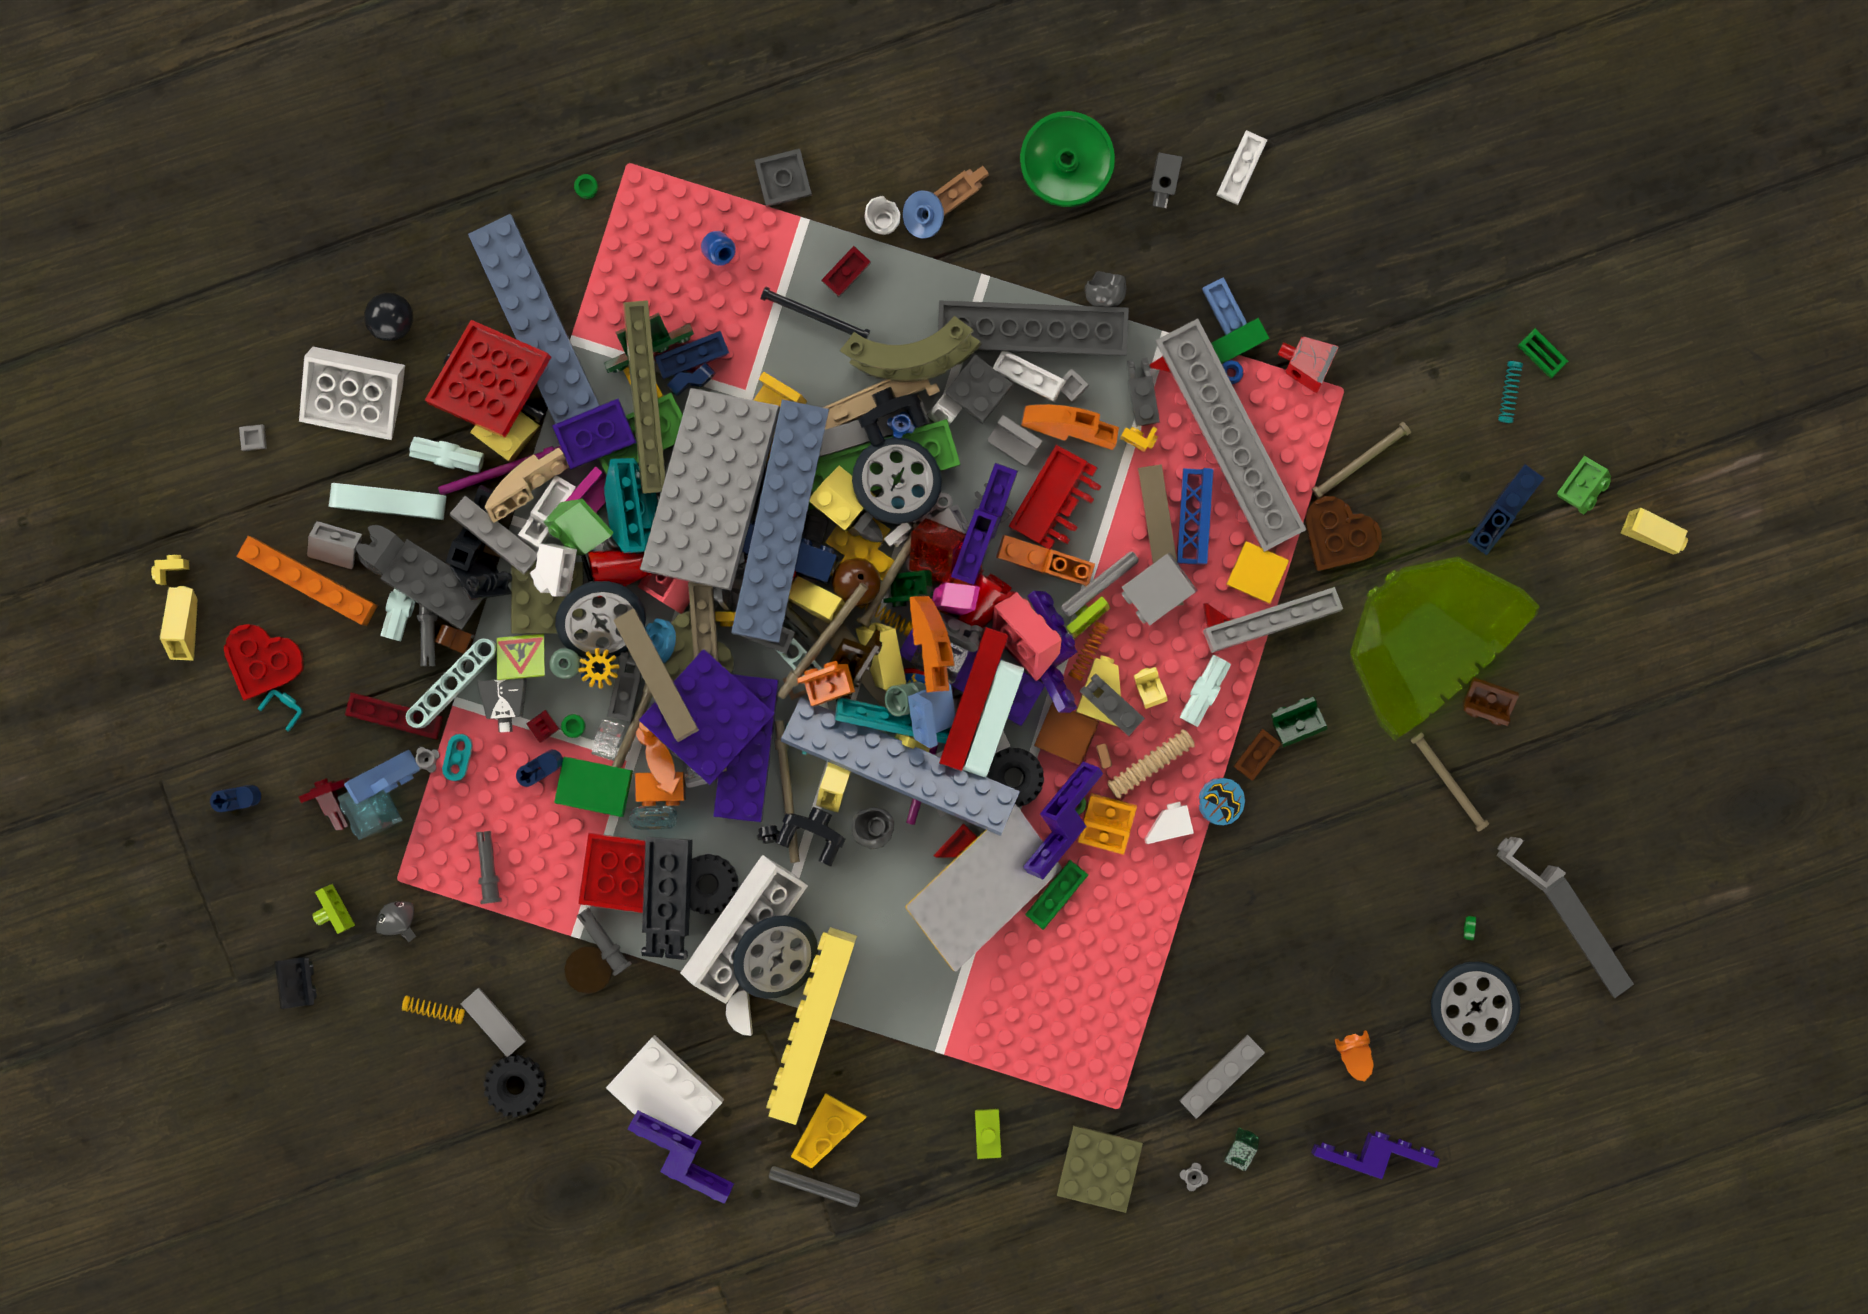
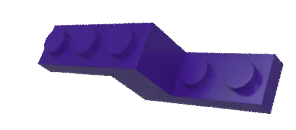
M998 463L994 464L980 506L975 509L951 577L972 585L975 584L990 540L995 538L1018 470Z
M1034 590L1027 595L1037 614L1043 616L1046 624L1052 630L1058 632L1062 640L1060 654L1041 676V680L1057 711L1071 713L1077 708L1074 702L1075 698L1072 692L1067 689L1063 681V674L1056 667L1077 653L1074 646L1075 641L1067 633L1063 618L1056 612L1052 597L1047 592Z
M1083 761L1040 813L1052 832L1023 866L1027 873L1043 880L1087 827L1075 808L1103 775L1099 767Z
M637 1110L627 1130L655 1143L659 1147L670 1150L660 1172L671 1179L689 1186L691 1189L698 1190L712 1199L725 1204L734 1183L692 1163L702 1141Z
M1376 1131L1375 1134L1368 1132L1359 1159H1357V1154L1344 1150L1343 1153L1334 1151L1335 1146L1324 1142L1321 1143V1146L1314 1144L1311 1152L1316 1157L1379 1179H1383L1391 1152L1437 1168L1440 1160L1434 1155L1435 1151L1422 1146L1420 1150L1412 1148V1143L1402 1139H1398V1142L1389 1140L1390 1135Z

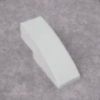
M555 475L531 511V516L519 532L518 538L535 552H538L539 545L544 544L550 535L548 527L543 522L560 502L567 500L576 489V486Z

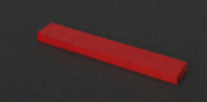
M988 627L985 628L939 764L962 771L1008 634Z

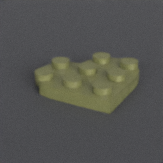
M690 612L677 615L671 623L676 633V643L674 651L665 663V666L672 680H676L694 660ZM717 641L719 663L732 674L734 658L731 651L723 643Z

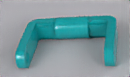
M271 690L258 707V710L262 711L273 695H276L280 698L281 702L297 711L285 729L289 732L302 715L303 709L287 693L282 694L278 690Z

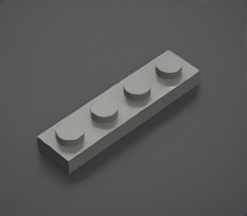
M464 496L451 511L450 516L522 574L525 575L537 561V553L498 521L493 523L488 513L468 497Z
M1247 1035L1179 1101L1197 1119L1265 1052Z

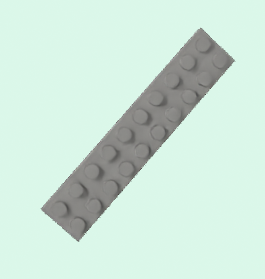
M1199 319L1155 340L1263 551L1265 552L1305 531L1306 528Z

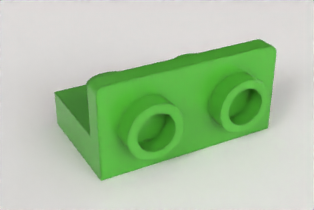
M1584 456L1557 492V495L1578 508L1579 512L1584 515L1587 510L1590 511L1595 506L1601 491H1605L1609 487L1611 482L1610 473L1605 467Z

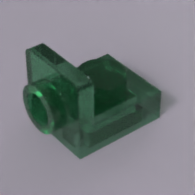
M1238 1128L1235 1139L1225 1155L1224 1162L1246 1171L1258 1151L1259 1137L1251 1131Z

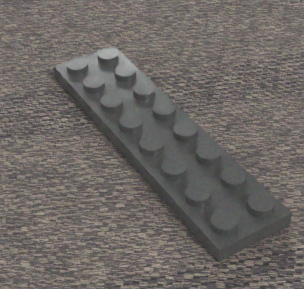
M939 300L938 331L955 316L974 330L971 335L982 343L977 349L980 351L1127 356L1129 308Z

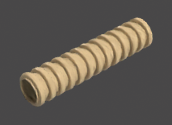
M1182 729L1179 735L1177 733L1174 735L1175 738H1169L1167 743L1163 742L1162 747L1157 746L1156 751H1150L1149 756L1147 754L1144 755L1143 760H1138L1139 763H1133L1131 768L1127 767L1126 772L1123 773L1121 771L1119 773L1120 776H1114L1113 781L1108 780L1107 785L1116 798L1120 799L1122 797L1121 794H1127V790H1133L1134 785L1138 786L1140 781H1146L1147 776L1151 777L1153 772L1157 773L1159 768L1163 769L1165 764L1169 765L1170 760L1177 759L1176 756H1182L1183 751L1188 752L1189 747H1195V742L1189 733Z

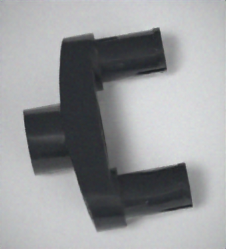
M891 387L873 394L872 397L877 407L858 419L861 428L865 429L873 446L885 442L877 424L878 419L902 408L908 410L915 428L928 423L920 405L922 401L918 393L896 398Z
M813 807L809 817L786 813L782 821L784 824L776 843L789 848L796 829H805L826 838V845L818 861L832 866L839 848L843 847L846 839L828 827L832 817L831 814Z

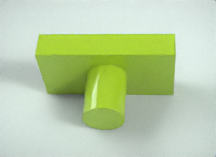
M1101 596L1090 607H1087L1086 604L1075 612L1077 618L1066 626L1068 633L1074 639L1077 638L1110 609L1108 602Z
M333 884L315 892L323 908L313 913V919L316 924L322 925L330 920L337 934L355 926Z
M999 1109L975 1110L977 1159L1001 1158Z

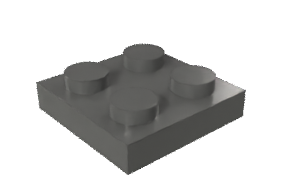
M800 149L754 160L766 207L812 196Z

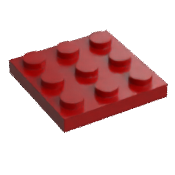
M588 833L578 904L643 913L646 841Z

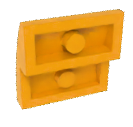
M1091 793L1083 820L1087 827L1079 835L1078 842L1124 855L1137 805Z

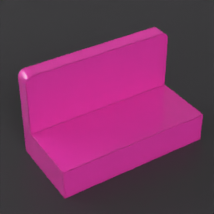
M595 466L566 501L583 499L597 514L606 503L604 486L607 476Z

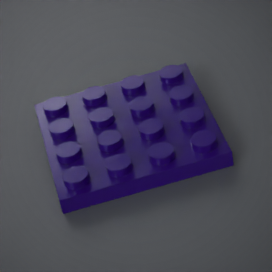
M703 649L674 681L699 731L677 742L656 701L639 721L711 785L775 713Z

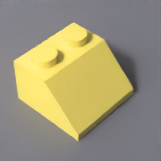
M520 412L506 438L476 425L470 433L506 460L513 462L539 429L540 425Z
M838 466L822 482L810 497L809 502L845 532L848 531L865 510L854 493L852 475L841 466Z

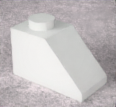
M540 544L536 564L538 572L552 596H567L571 590L577 549L556 544Z
M1181 802L1167 804V809L1161 811L1146 835L1145 843L1150 844L1193 834L1187 805L1181 806Z

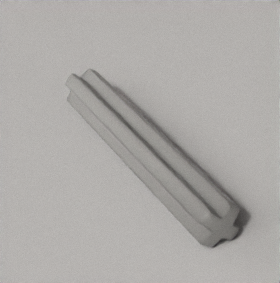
M1127 553L1061 606L1063 613L1068 617L1073 615L1135 566L1139 560L1135 553Z

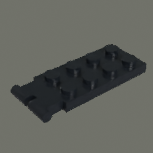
M646 837L642 933H646V947H643L641 950L642 956L662 958L665 949L666 958L687 960L688 951L684 950L685 936H689L693 840Z

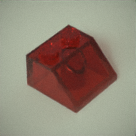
M925 518L911 533L909 570L912 572L931 570L932 580L942 584L953 583L955 578L951 576L966 534Z

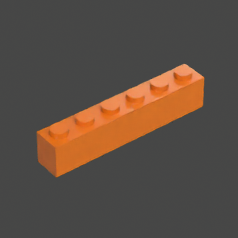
M247 536L236 556L361 625H368L378 607L377 604L254 537Z

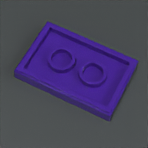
M619 398L552 425L570 470L637 443Z

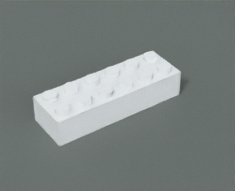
M762 855L680 973L695 987L726 1004L739 986L734 975L733 960L734 952L742 936L754 924L772 916L788 915L808 885L790 871ZM774 931V932L772 933L770 939L773 937V935L776 933V931ZM755 945L751 949V954H758L762 949V945Z

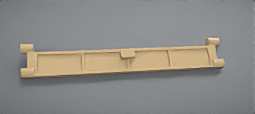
M886 379L823 407L829 409L825 430L852 422L877 407L872 395L891 387L896 398L914 394L924 389L931 396L940 392L937 383L930 385L928 379L914 382H894Z

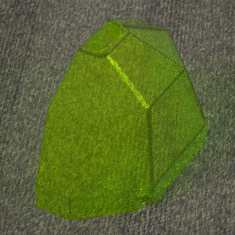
M1453 557L1403 567L1398 572L1393 570L1384 579L1386 583L1380 588L1375 586L1369 591L1350 651V659L1378 724L1394 741L1429 717V712L1433 714L1445 703L1440 697L1441 694L1449 700L1462 688V685L1457 681L1459 678L1463 683L1467 684L1480 672L1475 666L1476 663L1484 669L1496 658L1493 653L1500 654L1538 614L1540 606L1522 588L1460 557Z

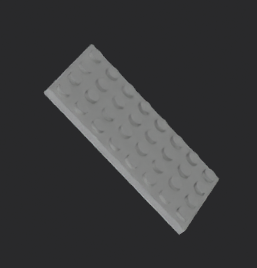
M690 388L640 570L732 590L780 411L778 405Z

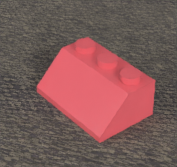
M652 573L642 578L638 585L640 589L680 614L683 613L690 603L689 581Z
M1017 592L994 606L992 629L1008 634L1005 648L1032 678L1037 681L1060 654L1062 641L1057 631L1052 630L1046 624L1043 616L1037 614L1032 609L1029 601L1025 598L1023 599Z

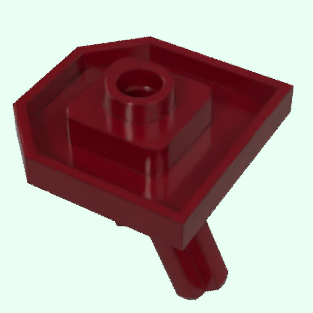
M350 777L337 782L335 780L328 782L327 778L315 782V788L310 789L309 793L298 796L299 800L303 803L316 798L324 815L329 816L335 830L341 831L348 826V822L341 810V802L336 790L345 787L344 784L350 780Z

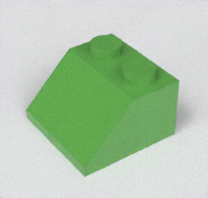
M583 499L560 502L543 522L548 527V532L553 537L558 538L565 547L577 549L576 556L587 554L614 533Z

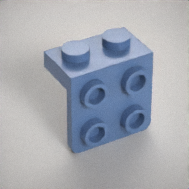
M950 683L949 691L926 692L925 689L908 696L914 740L928 748L938 745L937 732L945 730L953 724L955 709Z

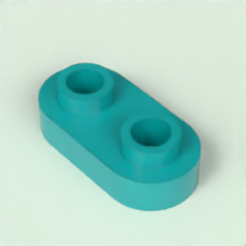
M456 734L448 742L442 772L448 780L459 781L467 774L473 749V742L467 735ZM460 741L465 743V748L462 751L457 748V744ZM455 764L460 768L457 774L452 772V766Z

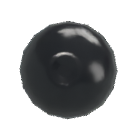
M382 293L374 296L368 302L364 311V322L374 337L382 341H396L403 338L410 331L413 324V310L404 297L396 293Z

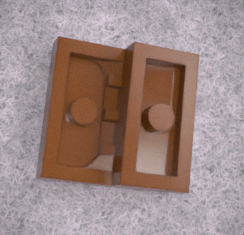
M1052 702L1034 746L1080 765L1084 760L1099 721L1075 711L1071 713L1058 712Z

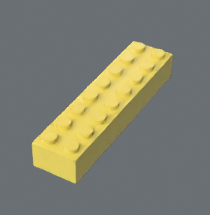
M830 927L828 933L823 932L817 948L821 950V954H816L810 972L814 973L813 978H808L803 995L807 996L806 1001L801 999L796 1013V1018L800 1020L799 1023L794 1022L788 1038V1040L792 1041V1044H787L781 1063H784L785 1066L784 1068H779L774 1082V1086L778 1088L777 1090L772 1089L766 1108L771 1109L769 1117L794 1125L797 1123L857 938L856 935Z

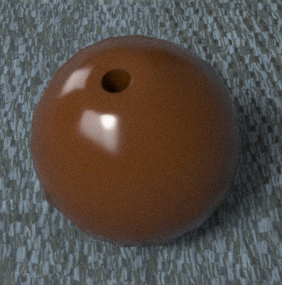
M853 558L845 560L837 566L833 573L832 586L834 593L842 598L845 603L860 583H864L868 587V590L855 607L869 604L880 591L881 578L879 571L873 563L866 559Z

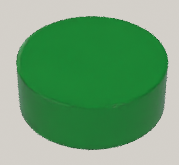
M583 174L575 180L574 189L579 197L590 199L598 192V183L593 176Z
M571 714L563 719L561 729L567 737L577 738L585 732L586 724L581 716Z
M1467 916L1465 918L1463 937L1466 940H1474L1476 917Z

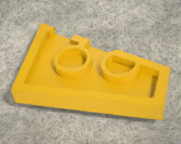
M825 1093L791 1157L813 1168L867 1116Z

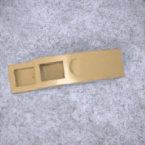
M560 448L555 449L539 460L533 454L514 468L500 482L485 505V509L493 523L534 498L531 493L532 490L540 487L543 483L555 477V475H559L569 468Z

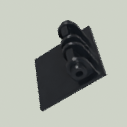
M490 558L476 560L468 571L450 564L451 570L470 600L512 594L508 587L509 582L512 581L511 573L506 571L499 573Z

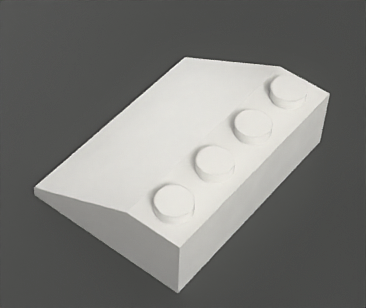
M312 347L304 356L299 422L392 440L403 389L405 365Z
M655 1035L606 1087L633 1114H636L637 1110L689 1136H692L724 1101L713 1088Z

